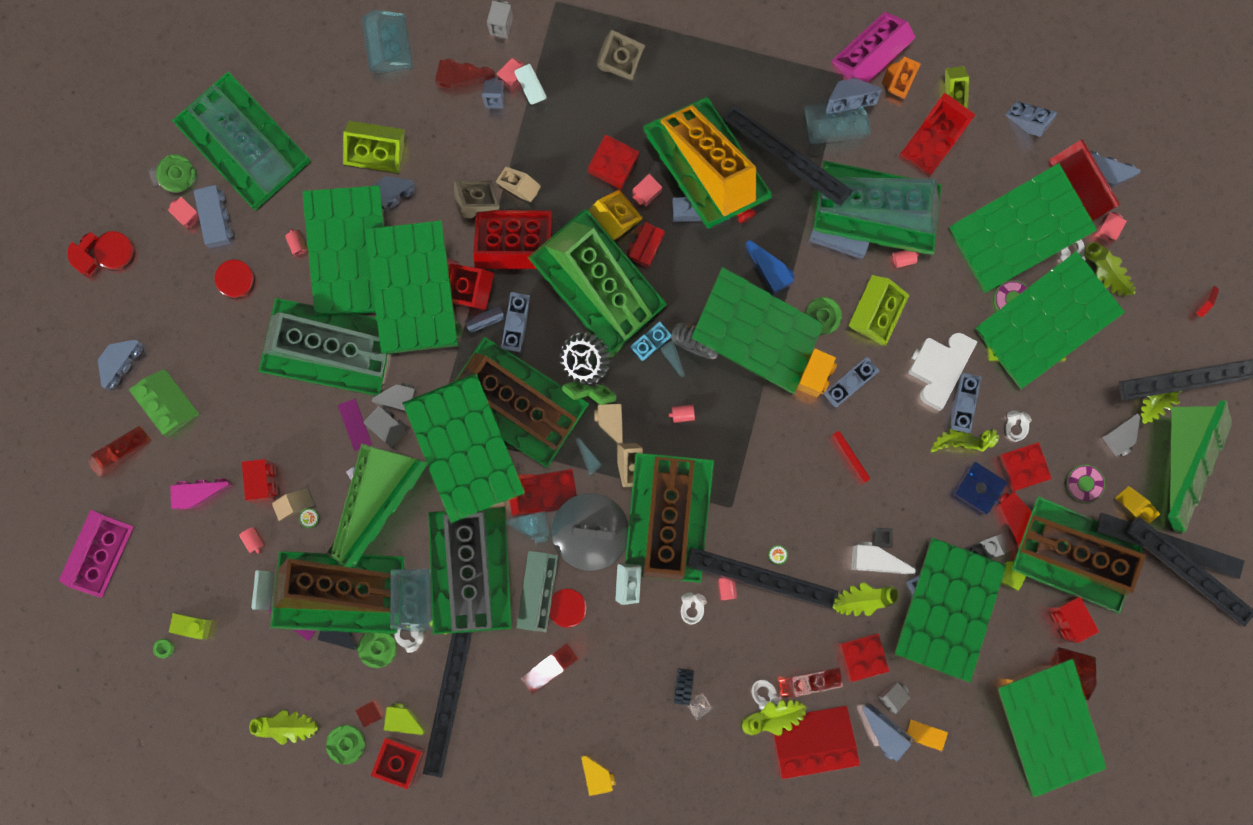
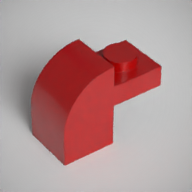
M92 232L85 234L80 239L79 245L71 242L67 251L70 264L87 278L100 265L97 260L89 255L93 251L94 244L98 239Z

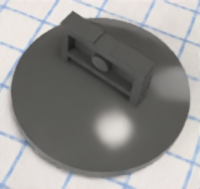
M584 493L570 498L559 508L552 523V540L560 557L569 565L586 571L600 570L613 564L624 552L627 546L629 525L625 513L612 499L601 494Z

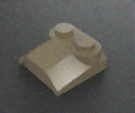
M611 30L602 46L597 66L604 72H612L632 81L640 56L646 45Z
M492 180L455 181L454 198L461 216L472 218L476 216L477 212L499 209L500 206L494 193Z

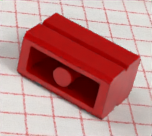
M644 222L643 226H638L635 232L637 238L634 243L631 242L626 252L629 253V260L649 268L665 236V231Z

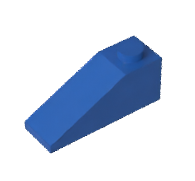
M751 240L746 242L745 246L772 295L793 284L795 276L791 268L787 269L784 263Z

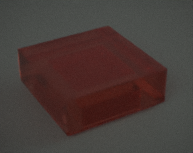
M374 701L355 710L364 728L382 719Z

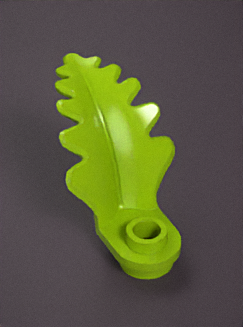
M1098 242L1089 243L1085 248V256L1096 264V276L1100 281L1104 280L1103 284L1106 289L1112 286L1111 293H1115L1118 290L1119 296L1123 293L1124 296L1134 295L1135 287L1132 286L1134 283L1129 281L1131 279L1130 276L1124 275L1127 269L1119 267L1122 259L1113 256L1109 249Z
M1181 391L1148 396L1149 400L1144 399L1143 403L1147 406L1141 407V410L1145 412L1141 413L1143 417L1142 422L1146 424L1153 422V418L1159 419V413L1161 415L1166 414L1164 408L1172 410L1173 406L1171 403L1180 404L1178 395Z
M951 429L950 435L943 432V437H937V442H934L931 451L935 452L943 447L964 446L967 449H977L984 452L988 447L991 448L996 445L999 435L996 430L989 429L980 438H977L971 433L958 432Z
M863 582L860 584L859 590L855 586H850V593L843 590V596L838 594V599H835L833 608L841 614H844L846 611V615H850L854 610L855 616H859L862 611H864L866 616H871L878 608H885L896 603L899 599V592L893 586L876 589Z
M781 700L776 707L773 702H768L760 712H755L743 720V731L749 735H756L762 731L781 735L783 727L791 731V722L799 725L798 719L803 720L806 705H803L802 702L799 703L797 700L793 704V700H789L786 706L784 700Z
M281 710L271 718L256 717L251 720L249 729L251 734L257 737H272L279 744L284 745L287 742V738L293 743L297 742L298 736L303 741L306 737L311 738V734L315 735L318 726L315 725V721H312L311 717L306 719V714L298 718L297 711L288 716L287 710Z

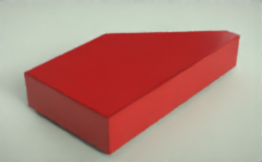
M1215 286L1212 287L1196 312L1198 316L1203 317L1214 306L1220 289Z

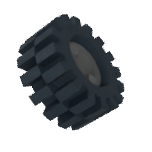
M678 668L674 704L690 706L694 670Z

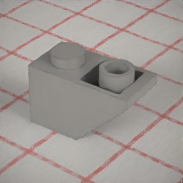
M1005 531L965 548L992 559L1015 549L1009 532Z

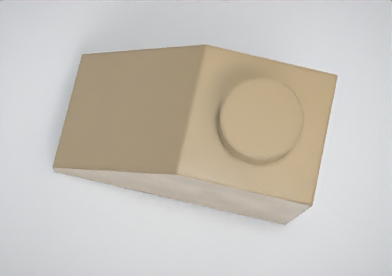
M505 167L496 180V183L519 198L530 202L537 195L541 187L528 174L509 167Z
M621 404L598 405V410H594L595 421H599V427L617 444H622Z
M637 443L618 444L617 463L623 487L633 486L636 453L643 454V448Z

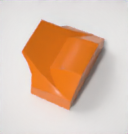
M904 56L899 62L889 64L882 83L889 92L905 99L921 64Z

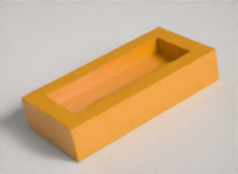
M911 719L906 729V733L915 740L914 742L940 751L943 750L948 732Z

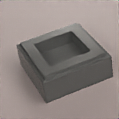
M873 528L872 546L893 548V528Z

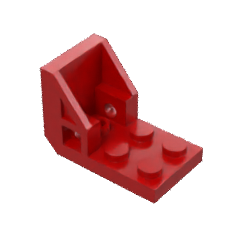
M944 92L921 127L900 153V156L930 177L976 114Z
M573 469L538 475H518L525 493L509 499L511 515L513 517H523L558 511L567 500L577 496Z

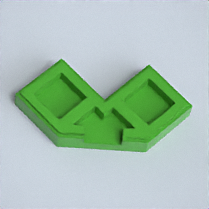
M579 380L564 384L562 391L573 400L590 396L600 405L616 401L617 396L604 385L597 384V387L585 385L586 383L581 384Z

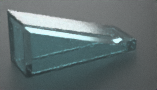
M671 340L660 348V351L682 379L685 377L675 344Z
M578 438L576 442L591 476L602 465Z

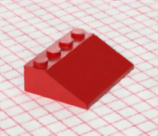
M491 210L477 212L473 248L474 268L537 269L528 257L552 237V211Z
M847 705L806 712L802 721L798 719L799 725L791 722V731L783 727L781 735L773 734L778 767L782 779L860 766Z

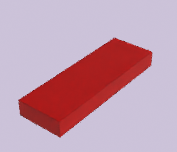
M837 431L831 436L860 482L864 484L869 481L870 476L841 432Z

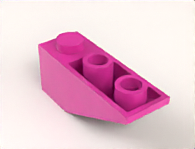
M225 478L215 479L213 483H207V480H196V484H188V481H178L176 485H170L171 509H195L232 487L233 483L227 482Z

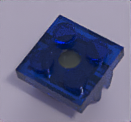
M975 461L959 482L954 495L983 514L988 515L1008 482Z

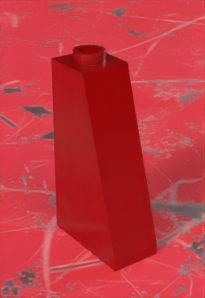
M1006 492L998 499L1000 502L996 507L1018 552L1032 511L1015 492L1010 494Z

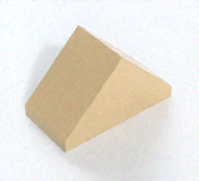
M308 488L286 494L272 503L279 521L315 506Z

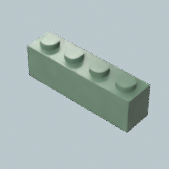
M528 551L522 596L520 598V609L517 617L518 629L547 633L558 555Z

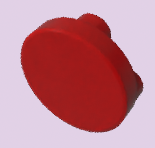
M109 231L99 236L94 244L93 251L95 259L100 265L108 269L120 270L131 260L134 246L124 234L117 231Z
M227 260L215 272V285L227 297H244L252 288L254 282L253 271L241 260Z
M561 589L552 595L549 616L556 625L564 628L578 625L586 615L587 606L585 599L579 592L573 589Z

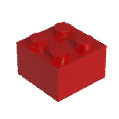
M605 134L588 166V173L622 190L639 158V151Z
M450 263L449 277L453 304L486 310L494 273L479 268Z
M1039 442L998 456L1010 492L1052 479Z
M266 459L242 461L245 501L252 503L275 501L276 496H278V486L274 483L277 471L273 462Z
M1070 597L1051 607V616L1055 623H1059L1062 628L1060 632L1065 641L1080 643L1099 633L1081 597Z
M879 633L838 643L850 682L890 672Z
M386 737L370 776L408 790L411 787L424 750Z

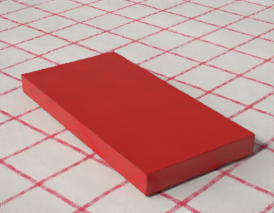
M1083 139L1049 159L1053 166L1058 163L1060 164L1092 222L1120 206L1118 199Z

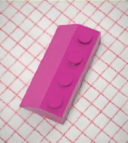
M884 12L831 61L848 79L856 78L868 83L916 37L908 21Z
M91 509L58 581L67 587L102 598L133 526Z

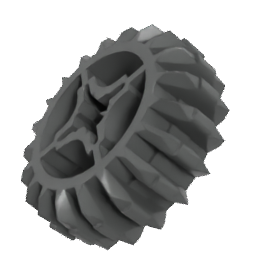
M681 322L674 327L671 339L676 345L703 358H717L719 353L691 339L696 326Z
M580 332L577 336L572 335L570 339L565 341L566 345L561 348L563 353L560 354V357L564 358V360L560 364H565L563 371L569 372V378L574 376V382L580 380L581 384L586 383V381L588 384H591L593 381L597 382L600 380V377L605 376V371L609 370L607 364L611 360L607 358L610 352L605 351L608 345L602 346L601 344L603 339L597 340V335L590 336V332L585 334ZM578 344H585L589 346L590 349L587 350L583 347H580ZM585 367L588 370L590 369L592 372H585L580 368Z

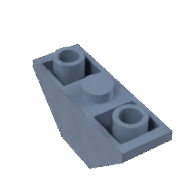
M856 78L838 81L829 99L826 113L831 114L877 104L882 90L880 87Z
M1019 101L1012 105L1011 109L1006 113L1007 117L1027 133L1039 137L1050 127L1057 115L1055 111Z
M1090 151L1111 189L1135 178L1140 173V169H1137L1133 164H1123L1115 158H1105L1100 156L1098 152Z
M385 176L372 185H380L383 211L388 207L393 208L399 203L398 200L404 196L409 197L414 193V189H416L415 183L412 180Z
M511 292L501 349L520 352L526 331L530 295Z
M136 339L109 344L97 360L101 387L109 391L116 388L120 382L119 378L130 369V363L141 354L144 344Z
M867 356L823 394L836 408L879 372V369Z
M962 373L951 411L952 430L971 433L981 376Z

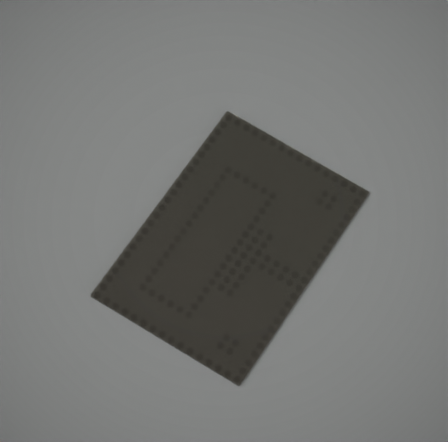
M556 2L535 73L547 97L535 104L527 102L509 168L528 174L541 187L531 202L519 198L503 188L498 210L552 211L553 236L583 209L589 210L598 199L620 190L643 218L629 231L614 240L627 257L629 253L626 251L629 244L635 242L637 238L635 232L639 225L643 226L644 222H647L665 231V236L649 268L633 261L631 262L667 305L626 340L616 355L608 358L611 362L607 364L609 370L605 371L604 377H600L599 381H593L591 384H588L586 381L585 385L597 387V384L604 385L617 395L616 401L604 405L621 404L622 444L637 443L643 448V454L714 460L709 503L730 508L734 503L765 378L721 354H718L715 359L698 356L676 345L671 338L644 361L638 357L630 346L660 321L671 334L674 327L681 322L697 326L722 267L772 295L745 246L746 242L751 240L784 263L787 269L791 268L794 271L815 188L726 124L744 153L756 166L757 172L771 191L772 198L752 207L751 209L756 214L741 224L738 221L737 215L709 229L703 221L673 222V198H683L686 195L644 132V125L708 97L721 118L734 104L821 167L834 113L827 114L826 109L838 81H843L844 77L842 74ZM611 30L646 45L640 56L632 81L612 72H604L597 66L602 46ZM605 134L639 151V158L622 190L588 173V166ZM650 174L662 186V192L645 207L643 204L639 205L633 199V188ZM483 269L494 273L487 308L482 310L470 307L467 319L500 306L505 320L472 333L469 332L465 323L449 383L454 382L483 337L488 338L501 347L511 292L530 295L521 350L520 352L507 351L561 386L574 382V376L569 378V372L563 371L565 364H560L564 360V358L560 357V354L563 353L561 348L566 345L565 341L570 339L572 335L577 336L580 332L585 334L588 328L538 269ZM789 287L772 296L786 302ZM578 344L580 347H583L588 350L587 345ZM585 367L580 368L585 372H592L590 369L588 370ZM590 396L583 397L581 399L589 403V405L552 461L621 479L617 463L618 444L599 427V421H595L594 410H598V405L600 404ZM693 404L695 420L674 423L673 417H669L673 406ZM504 441L507 449L522 453Z

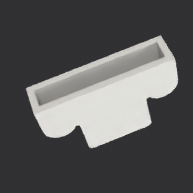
M955 333L947 340L946 346L931 338H927L920 350H915L912 356L914 361L908 372L910 375L928 384L920 392V398L925 404L938 411L944 408L977 344L976 340L964 334Z

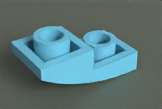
M660 321L630 347L644 361L665 344L672 334Z

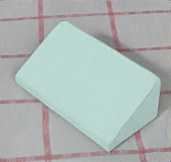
M526 64L514 71L530 104L546 99L547 96L531 64Z
M618 564L615 597L618 603L622 605L639 603L641 565Z
M255 571L252 609L270 610L274 572Z

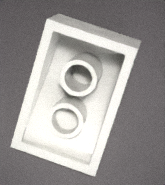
M858 542V545L853 546L851 570L900 574L915 573L914 568L878 546H872V542Z

